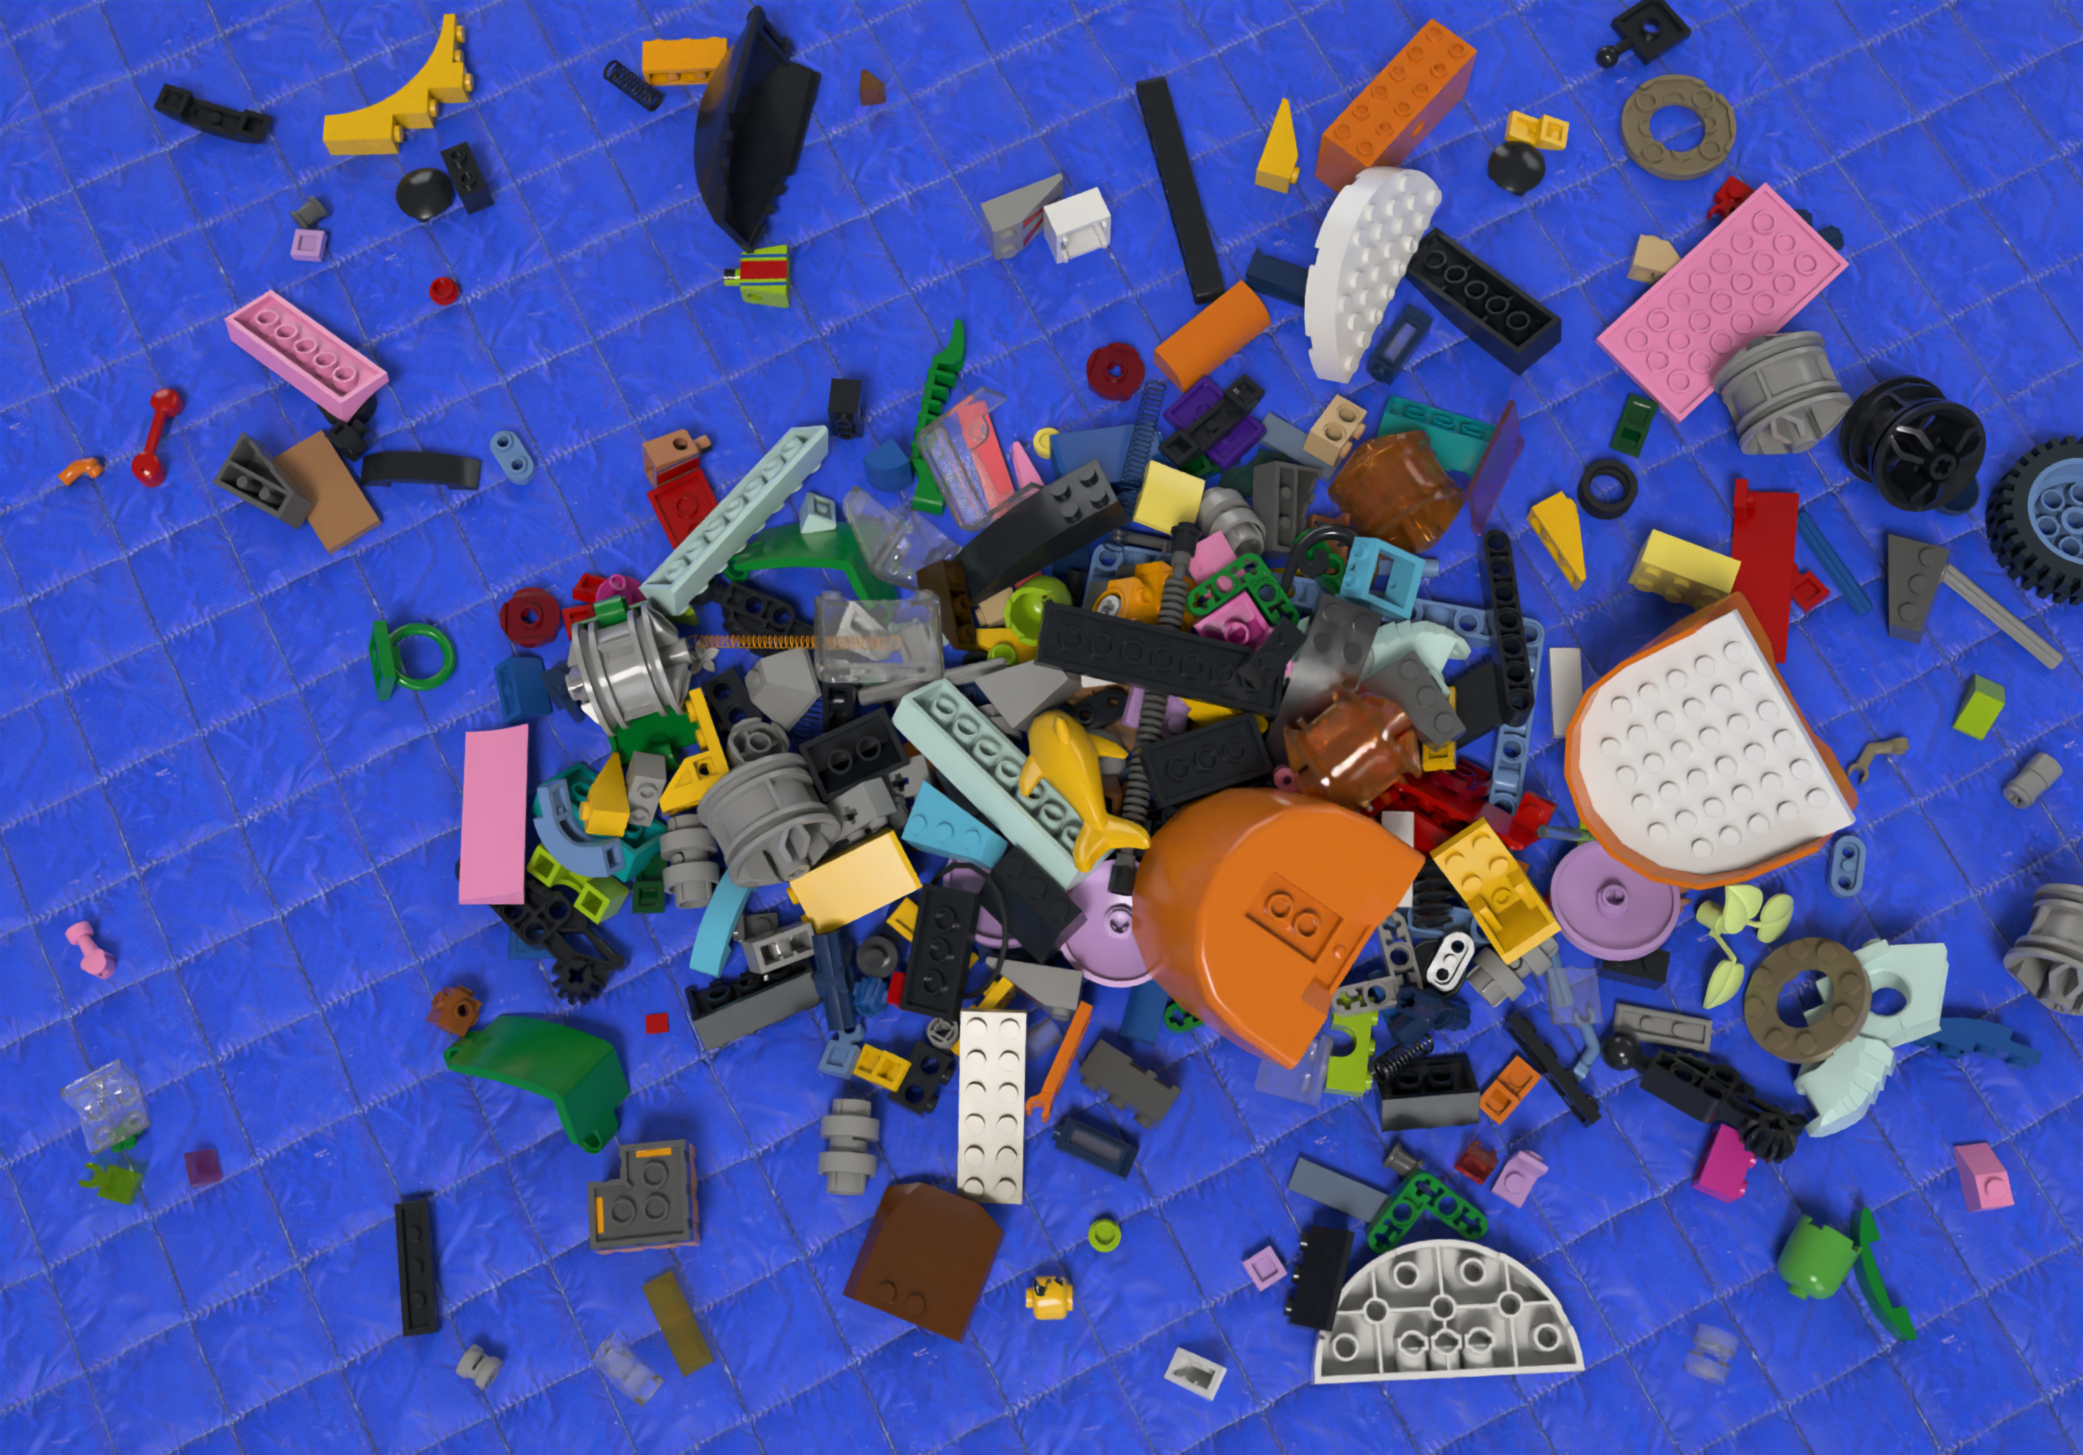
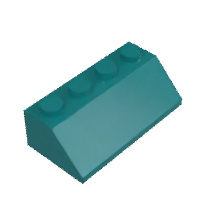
M1390 394L1374 445L1389 454L1398 452L1408 455L1409 459L1416 462L1428 461L1437 464V467L1442 470L1453 471L1455 469L1465 472L1466 476L1472 479L1481 480L1485 478L1489 480L1500 449L1504 428Z
M578 762L543 782L540 786L555 779H566L573 814L578 824L585 830L583 820H579V807L581 801H586L589 789L598 775ZM538 792L531 809V813L537 817L542 815ZM653 818L651 827L627 823L623 837H619L626 868L613 875L626 883L637 876L641 870L644 871L650 864L651 858L660 851L659 838L663 834L668 833V827L656 818ZM590 834L598 838H617L616 836Z

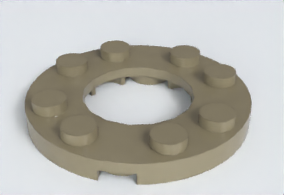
M1663 75L1644 82L1628 98L1620 117V137L1626 152L1642 169L1663 179L1685 181L1697 179L1711 173L1724 162L1736 137L1735 115L1729 102L1721 92L1717 94L1705 86L1707 82L1688 75ZM1672 105L1685 107L1695 112L1701 119L1705 128L1704 139L1700 145L1689 151H1669L1665 149L1662 143L1655 141L1652 137L1649 127L1653 114L1663 107Z
M1819 937L1802 938L1789 942L1767 956L1752 974L1744 1000V1015L1748 1030L1763 1049L1780 1060L1796 1064H1807L1834 1056L1833 1051L1840 1048L1845 1042L1851 1043L1864 1026L1872 1001L1870 978L1867 970L1863 968L1856 955L1838 942ZM1816 970L1825 973L1830 977L1834 987V1001L1829 1012L1821 1021L1810 1027L1794 1028L1786 1025L1781 1020L1777 1008L1779 993L1783 991L1782 986L1786 982L1795 979L1798 973L1802 971Z

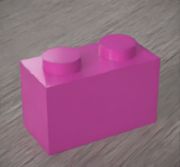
M1724 1124L1713 1127L1691 1184L1692 1188L1725 1203L1742 1198L1748 1185V1181L1744 1179L1748 1168L1752 1169L1758 1159H1754L1752 1152L1744 1151V1144L1738 1140L1740 1136L1738 1130Z

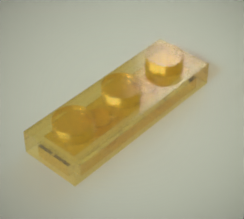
M670 1271L643 1285L642 1289L683 1377H687L715 1362L674 1273Z

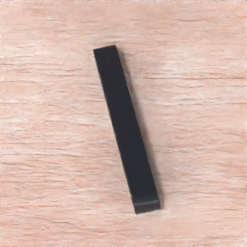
M1161 76L1137 81L1136 93L1195 305L1214 302L1225 293L1224 283L1166 78Z

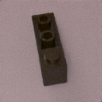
M942 559L915 571L920 600L953 649L970 652L977 651V635L973 624L971 602L968 596L963 563Z

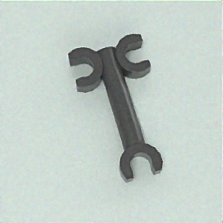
M1113 530V531H1112V532H1114V533H1116V534H1119V535H1127L1126 533H1124V532H1122V531H1118V530ZM1130 530L1126 531L1128 536L1125 537L1127 541L1123 542L1125 544L1129 543L1160 549L1163 554L1171 553L1173 537L1166 539L1135 533ZM1111 535V537L1114 539L1122 541L1126 540L1122 537Z

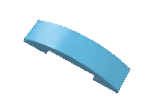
M728 869L718 883L707 906L696 936L689 966L691 970L720 978L732 950L728 944L751 892L756 893L758 887L742 888L734 885L728 875Z

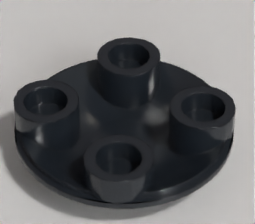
M1511 141L1498 146L1492 152L1488 162L1487 175L1502 189L1510 191L1516 196H1523L1527 191L1540 184L1545 175L1546 166L1543 156L1535 147L1525 142Z
M420 168L408 173L402 178L396 190V201L399 208L406 215L415 218L421 223L428 222L431 218L441 214L455 199L449 178L443 172L433 168Z

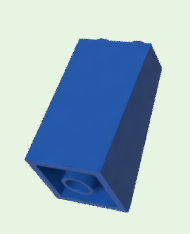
M1146 422V423H1144V424H1148V425L1154 426L1153 422ZM1135 424L1050 435V462L1055 479L1058 480L1097 459L1117 494ZM1138 425L1142 429L1154 431L1152 427ZM1137 430V432L1140 434L1153 436V434L1150 432ZM1161 431L1153 432L1155 436L1151 438L1141 435L1136 436L1145 441H1152L1153 439V442H1150L1152 446L1149 448V457L1146 458L1148 462L1144 464L1147 465L1150 460L1172 468L1170 460L1164 458L1163 454L1158 450V446L1164 442ZM1134 441L1139 445L1150 446L1147 442ZM1132 446V447H1134V448L1137 449V450H1141V451H1145V452H1148V451H1149L1147 448H1144V447ZM1131 451L1133 454L1142 457L1148 456L1147 454L1142 452ZM1130 456L1136 461L1146 462L1143 458ZM1129 462L1134 466L1145 467L1142 463ZM1127 467L1132 471L1144 472L1140 468ZM1126 472L1128 475L1134 477H1142V475L1138 473ZM1124 477L1125 479H1127V480H1129V481H1131V482H1135V483H1140V482H1141L1140 480L1135 479V478ZM1128 482L1124 483L1129 487L1139 488V486L1136 484ZM1122 488L1123 490H1125V491H1127V492H1128V491H1131V490H1134V489H1131V488Z

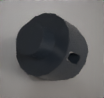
M355 417L348 425L338 419L324 435L339 447V451L352 462H355L370 447L363 439L370 430Z
M885 933L876 934L864 940L857 951V964L866 976L872 975V977L876 978L889 976L900 965L901 949L898 941L893 936Z

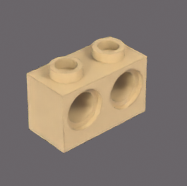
M1337 394L1309 431L1303 450L1334 467L1340 457L1345 459L1353 447L1352 440L1356 439L1358 441L1367 427L1363 422L1368 411Z

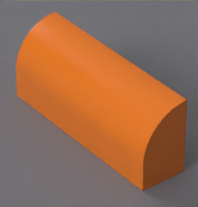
M1240 280L1155 348L1153 363L1184 394L1204 375L1207 377L1271 325L1269 314L1259 297Z

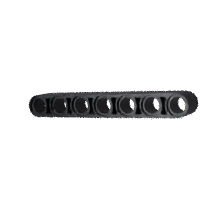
M1494 529L1486 532L1477 558L1500 716L1506 725L1517 728L1526 724L1534 707L1535 698L1511 541L1505 532ZM1513 706H1518V707H1520L1522 710L1516 709V708L1513 707Z

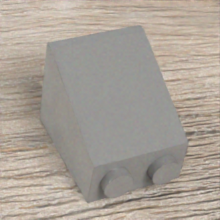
M1034 660L980 676L974 682L1012 729L1028 732L1035 717L1045 711L1058 709L1082 688L1081 675L1033 665Z

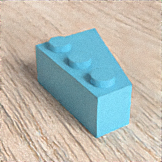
M924 780L901 837L902 840L917 850L963 863H973L978 867L992 870L1003 858L1008 844L1007 841Z

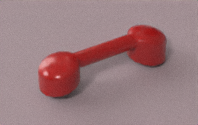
M171 388L159 389L151 396L150 404L155 413L144 451L138 453L131 463L133 475L143 486L148 488L159 486L166 477V468L156 455L166 417L176 416L184 408L182 397L176 390Z

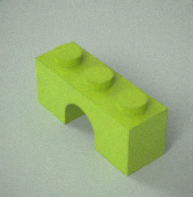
M543 843L537 846L526 867L527 871L548 887L563 884L576 890L579 896L574 907L597 925L618 914L630 892L629 888L613 876L600 878L586 877L568 870L551 856Z
M1341 994L1340 1000L1337 1001V1004L1343 1005L1345 1010H1349L1350 1004L1356 1001H1360V1007H1365L1360 995L1357 998L1347 999L1345 994ZM1368 997L1374 1003V997ZM1331 1010L1329 1029L1345 1032L1353 1042V1051L1345 1057L1329 1056L1327 1058L1323 1085L1324 1093L1361 1098L1365 1093V1089L1370 1090L1372 1076L1370 1071L1367 1070L1368 1057H1374L1376 1040L1370 1038L1371 1026H1377L1379 1011L1342 1018Z

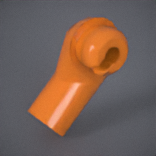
M96 458L78 459L67 466L57 477L66 486H70L83 473L86 472L91 478H96L104 471V468L98 463L99 460Z

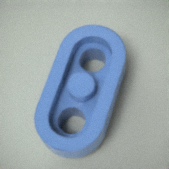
M507 430L496 433L490 441V449L508 479L516 485H525L531 482L536 475V467L517 435ZM509 441L507 446L500 447L502 442ZM523 464L520 470L514 469L516 465Z
M1855 836L1840 838L1831 849L1827 886L1834 896L1841 899L1853 897L1861 890L1863 884L1867 851L1864 843ZM1843 849L1851 853V858H1846L1843 855ZM1839 879L1846 881L1847 888H1842L1839 885Z

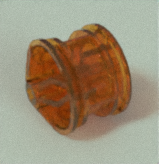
M1413 430L1366 441L1347 460L1327 492L1330 500L1338 504L1342 513L1345 512L1351 515L1352 523L1363 537L1378 538L1411 554L1416 552L1422 553L1435 546L1440 541L1442 535L1447 532L1467 501L1465 491L1457 487L1453 478L1447 476L1436 459V452L1430 445L1431 439L1427 432ZM1381 553L1378 555V559L1389 558Z
M1346 678L1341 682L1345 687L1343 698L1336 691L1333 692L1331 697L1335 703L1310 723L1304 717L1297 721L1302 730H1294L1287 724L1283 731L1291 772L1296 773L1305 765L1309 766L1293 779L1301 793L1334 803L1360 814L1361 806L1368 812L1375 809L1371 801L1396 781L1402 786L1406 785L1408 781L1404 777V773H1412L1417 779L1423 776L1415 732L1411 729L1398 740L1395 738L1413 723L1395 700L1391 703L1386 697L1372 692L1360 695Z

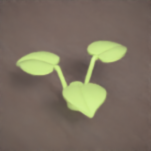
M1737 883L1725 885L1726 900L1724 907L1712 900L1702 903L1697 911L1696 920L1711 929L1709 936L1718 942L1729 960H1722L1713 971L1703 1003L1704 1009L1719 1006L1730 1000L1738 992L1744 978V966L1736 963L1737 957L1721 938L1720 934H1736L1745 925L1759 928L1757 933L1759 941L1764 943L1775 941L1785 932L1791 921L1794 903L1791 896L1780 893L1771 897L1764 905L1759 921L1750 919L1755 917L1760 911L1763 893L1759 888L1750 884Z

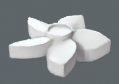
M698 640L696 643L698 647L701 646L700 640ZM695 645L696 652L691 651L694 664L691 666L692 675L699 673L702 667L708 672H715L712 660L717 657L719 649L697 648Z

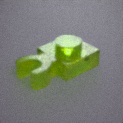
M94 1163L85 1164L86 1168L94 1171V1178L89 1182L79 1180L78 1184L88 1189L100 1187L96 1196L132 1206L144 1174L109 1164L105 1173L104 1168Z

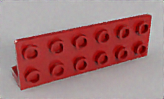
M1736 479L1731 558L1741 561L1729 595L1738 591L1744 595L1771 642L1775 664H1785L1799 494L1755 492V490H1749L1748 479Z
M1394 726L1396 745L1393 751L1363 755L1358 757L1356 761L1357 765L1364 768L1363 771L1366 774L1376 778L1382 777L1391 782L1390 785L1396 790L1408 791L1418 796L1417 799L1421 803L1443 809L1445 814L1451 819L1463 820L1473 824L1484 816L1504 845L1511 850H1523L1543 838L1557 807V804L1530 790L1524 793L1515 816L1478 797H1474L1471 802L1459 799L1455 796V791L1432 784L1429 781L1430 772H1424V769L1408 761L1417 738L1404 729V726L1398 729Z

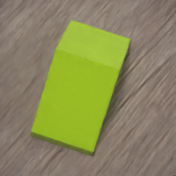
M1977 674L1973 675L1952 728L1979 741L1983 740L2005 705L2004 686Z

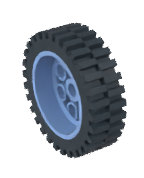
M2066 436L2061 442H2059L2058 438L2050 439L2045 445L2041 443L2035 446L2010 468L1991 492L1994 495L1987 503L1986 508L1991 510L1985 515V523L1992 524L1986 530L1987 539L1996 538V541L1989 546L1992 554L2002 552L2003 556L1997 562L2001 568L2008 564L2013 568L2008 574L2013 581L2021 576L2025 580L2021 588L2027 592L2035 586L2039 588L2036 596L2041 599H2045L2052 593L2054 594L2053 603L2061 604L2069 598V605L2078 606L2083 602V437L2076 443L2075 436ZM2073 495L2077 496L2080 499V502L2077 501L2073 497ZM2044 501L2048 502L2052 508L2048 507ZM2068 522H2071L2075 526V529L2072 528L2068 524ZM2040 528H2042L2047 535L2043 534ZM2062 548L2066 549L2070 555L2064 553Z

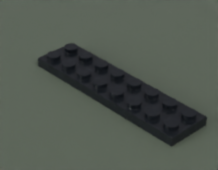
M1048 600L1043 603L1033 665L1233 710L1247 713L1253 712V714L1274 719L1279 717L1286 669L1285 666L1271 685L1261 691H1257L1235 671L1253 649L1251 647Z

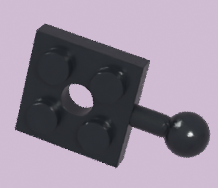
M1642 0L1612 20L1610 26L1621 37L1622 41L1615 46L1606 45L1601 47L1596 54V61L1602 68H1612L1617 64L1619 56L1631 49L1645 65H1648L1688 39L1692 30L1665 0ZM1654 25L1658 31L1654 33L1649 32L1644 26Z

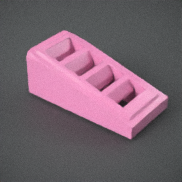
M1019 441L1013 442L1011 456L1023 501L1046 486Z

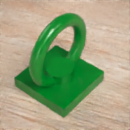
M386 620L373 621L367 646L377 701L390 700L394 683L413 691H428L441 686L450 678L456 665V653L451 640L441 630L428 624L411 623L395 629L389 635ZM412 635H422L431 638L440 646L444 655L441 669L437 674L426 679H415L401 672V655L397 644L402 639Z

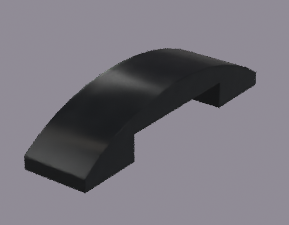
M164 83L153 106L156 111L191 128L213 136L249 144H263L273 122V118L248 109H245L243 113L195 98L191 91Z
M1243 374L1223 391V398L1185 431L1179 428L1158 446V450L1178 468L1195 461L1227 437L1264 397L1265 391L1246 374Z
M395 451L375 453L363 457L360 484L361 486L391 487V482L447 485L450 490L478 491L482 463L481 461L461 456L432 452Z

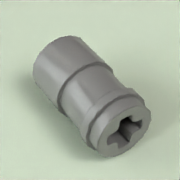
M2038 753L2021 769L2020 774L2006 784V787L2003 789V795L2016 808L2026 809L2062 775L2063 770L2054 758L2045 753Z

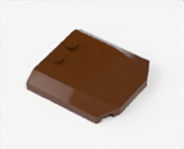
M923 1182L887 1186L842 1295L962 1344L1006 1233L992 1219L983 1206Z

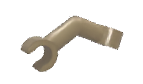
M1902 737L1885 742L1867 744L1856 764L1851 765L1846 771V776L1849 777L1854 770L1859 771L1862 778L1858 785H1862L1869 776L1868 767L1874 756L1880 754H1906L1905 750H1910L1908 739Z

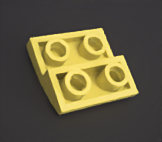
M1150 460L1145 468L1142 490L1137 495L1138 499H1136L1137 504H1135L1132 521L1171 535V527L1178 525L1179 522L1195 524L1205 480Z

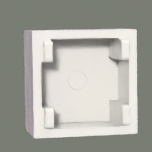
M1098 187L1043 207L1044 237L1057 264L1061 262L1067 263L1069 259L1099 248H1107V245H1110L1111 215Z

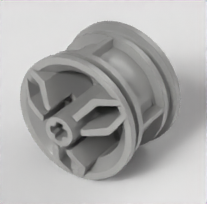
M1788 332L1763 335L1755 338L1746 345V349L1742 348L1714 377L1712 382L1714 390L1721 395L1724 404L1727 405L1736 425V432L1740 438L1739 447L1744 454L1780 455L1801 453L1817 445L1819 440H1822L1853 406L1850 395L1844 393L1841 383L1838 382L1827 352L1824 349L1825 340L1819 332Z
M650 601L641 604V615L636 609L628 610L627 621L606 628H601L597 621L588 624V631L582 623L572 625L573 641L571 642L567 662L568 668H571L569 674L565 675L566 685L572 700H581L582 710L602 727L608 737L618 735V724L623 730L631 728L632 719L657 711L661 717L669 716L670 706L679 716L686 713L685 700L689 693L692 677L691 671L688 670V665L694 664L687 639L685 637L679 639L677 628L661 613L657 612Z
M795 753L774 754L754 761H746L735 766L705 793L697 807V815L703 825L707 826L711 835L716 838L724 854L725 863L729 868L728 875L732 883L742 888L780 884L783 879L788 882L802 877L835 844L841 833L839 821L834 815H831L827 806L821 803L813 788V780L808 772L806 761L802 756Z
M2061 883L2045 884L2037 888L2033 896L2034 904L2030 910V918L2033 923L2028 934L2016 940L2013 948L2006 953L2003 964L2007 972L2047 1008L2062 1014L2083 1016V886Z

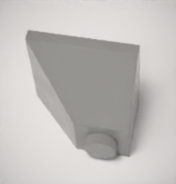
M808 648L790 649L761 658L745 676V684L751 702L787 732L792 729L821 696Z

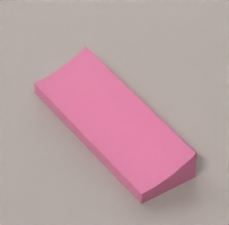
M269 290L225 318L231 341L346 424L373 393L389 382L386 371L272 290Z
M528 723L499 730L466 732L459 905L524 904L529 760Z

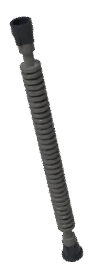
M1179 522L1178 525L1171 527L1173 538L1170 552L1173 553L1171 561L1173 572L1172 578L1164 582L1165 588H1163L1162 603H1160L1159 618L1157 619L1158 626L1181 631L1179 629L1182 626L1181 621H1183L1184 606L1189 584L1184 582L1185 570L1189 568L1191 557L1194 558L1197 540L1201 539L1202 533L1196 529L1197 526L1190 522ZM1144 690V703L1141 706V719L1138 722V734L1135 738L1137 742L1134 744V749L1161 741V730L1164 725L1162 722L1165 719V706H1167L1169 695ZM1133 750L1132 756L1134 758L1131 760L1132 766H1130L1129 782H1127L1128 789L1125 792V805L1122 808L1124 813L1121 814V818L1137 823L1145 829V826L1142 824L1146 823V818L1143 816H1147L1148 810L1146 808L1149 807L1148 800H1150L1151 794L1149 793L1151 790L1136 750ZM1122 848L1121 853H1117L1116 864L1112 865L1107 888L1109 893L1121 896L1133 895L1137 870H1134L1136 857L1133 856L1134 848Z

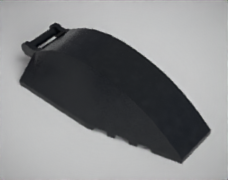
M756 5L749 11L744 30L724 55L711 76L698 111L694 137L695 175L703 201L714 222L747 254L754 253L766 229L765 224H763L766 216L774 214L776 206L773 203L777 195L784 194L786 186L783 183L786 177L793 175L797 168L821 80L820 72L792 62L789 59L793 43L788 37H783L766 18L763 8L759 5Z

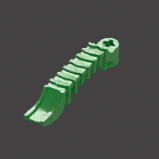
M957 319L954 320L950 343L941 353L933 356L931 368H928V381L924 385L921 412H918L917 416L918 427L915 426L914 430L915 441L911 443L912 455L908 457L911 471L915 473L918 479L912 509L941 517L947 505L951 484L934 480L931 461L933 460L935 449L932 446H935L938 434L935 431H938L940 425V418L938 416L941 417L944 409L942 402L947 403L950 392L948 388H956L958 382L956 374L963 369L965 362L964 329L962 321Z

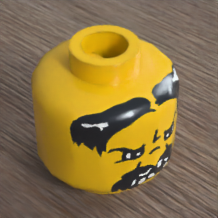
M1064 1276L1035 1277L1033 1288H1026V1308H1033V1315L1038 1320L1064 1319L1068 1311H1073L1072 1284H1067Z

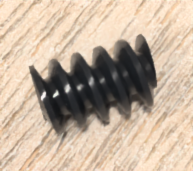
M1425 860L1423 867L1415 878L1418 882L1413 885V890L1417 893L1413 897V903L1417 907L1412 910V913L1417 919L1412 922V926L1421 930H1437L1443 928L1444 924L1453 922L1452 917L1444 915V912L1453 910V905L1445 903L1444 900L1453 898L1454 893L1445 890V887L1452 886L1448 878H1445V874L1435 861Z

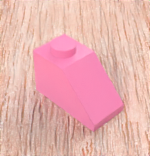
M1988 1143L1953 1147L1967 1212L2000 1209L2015 1205L2007 1171Z

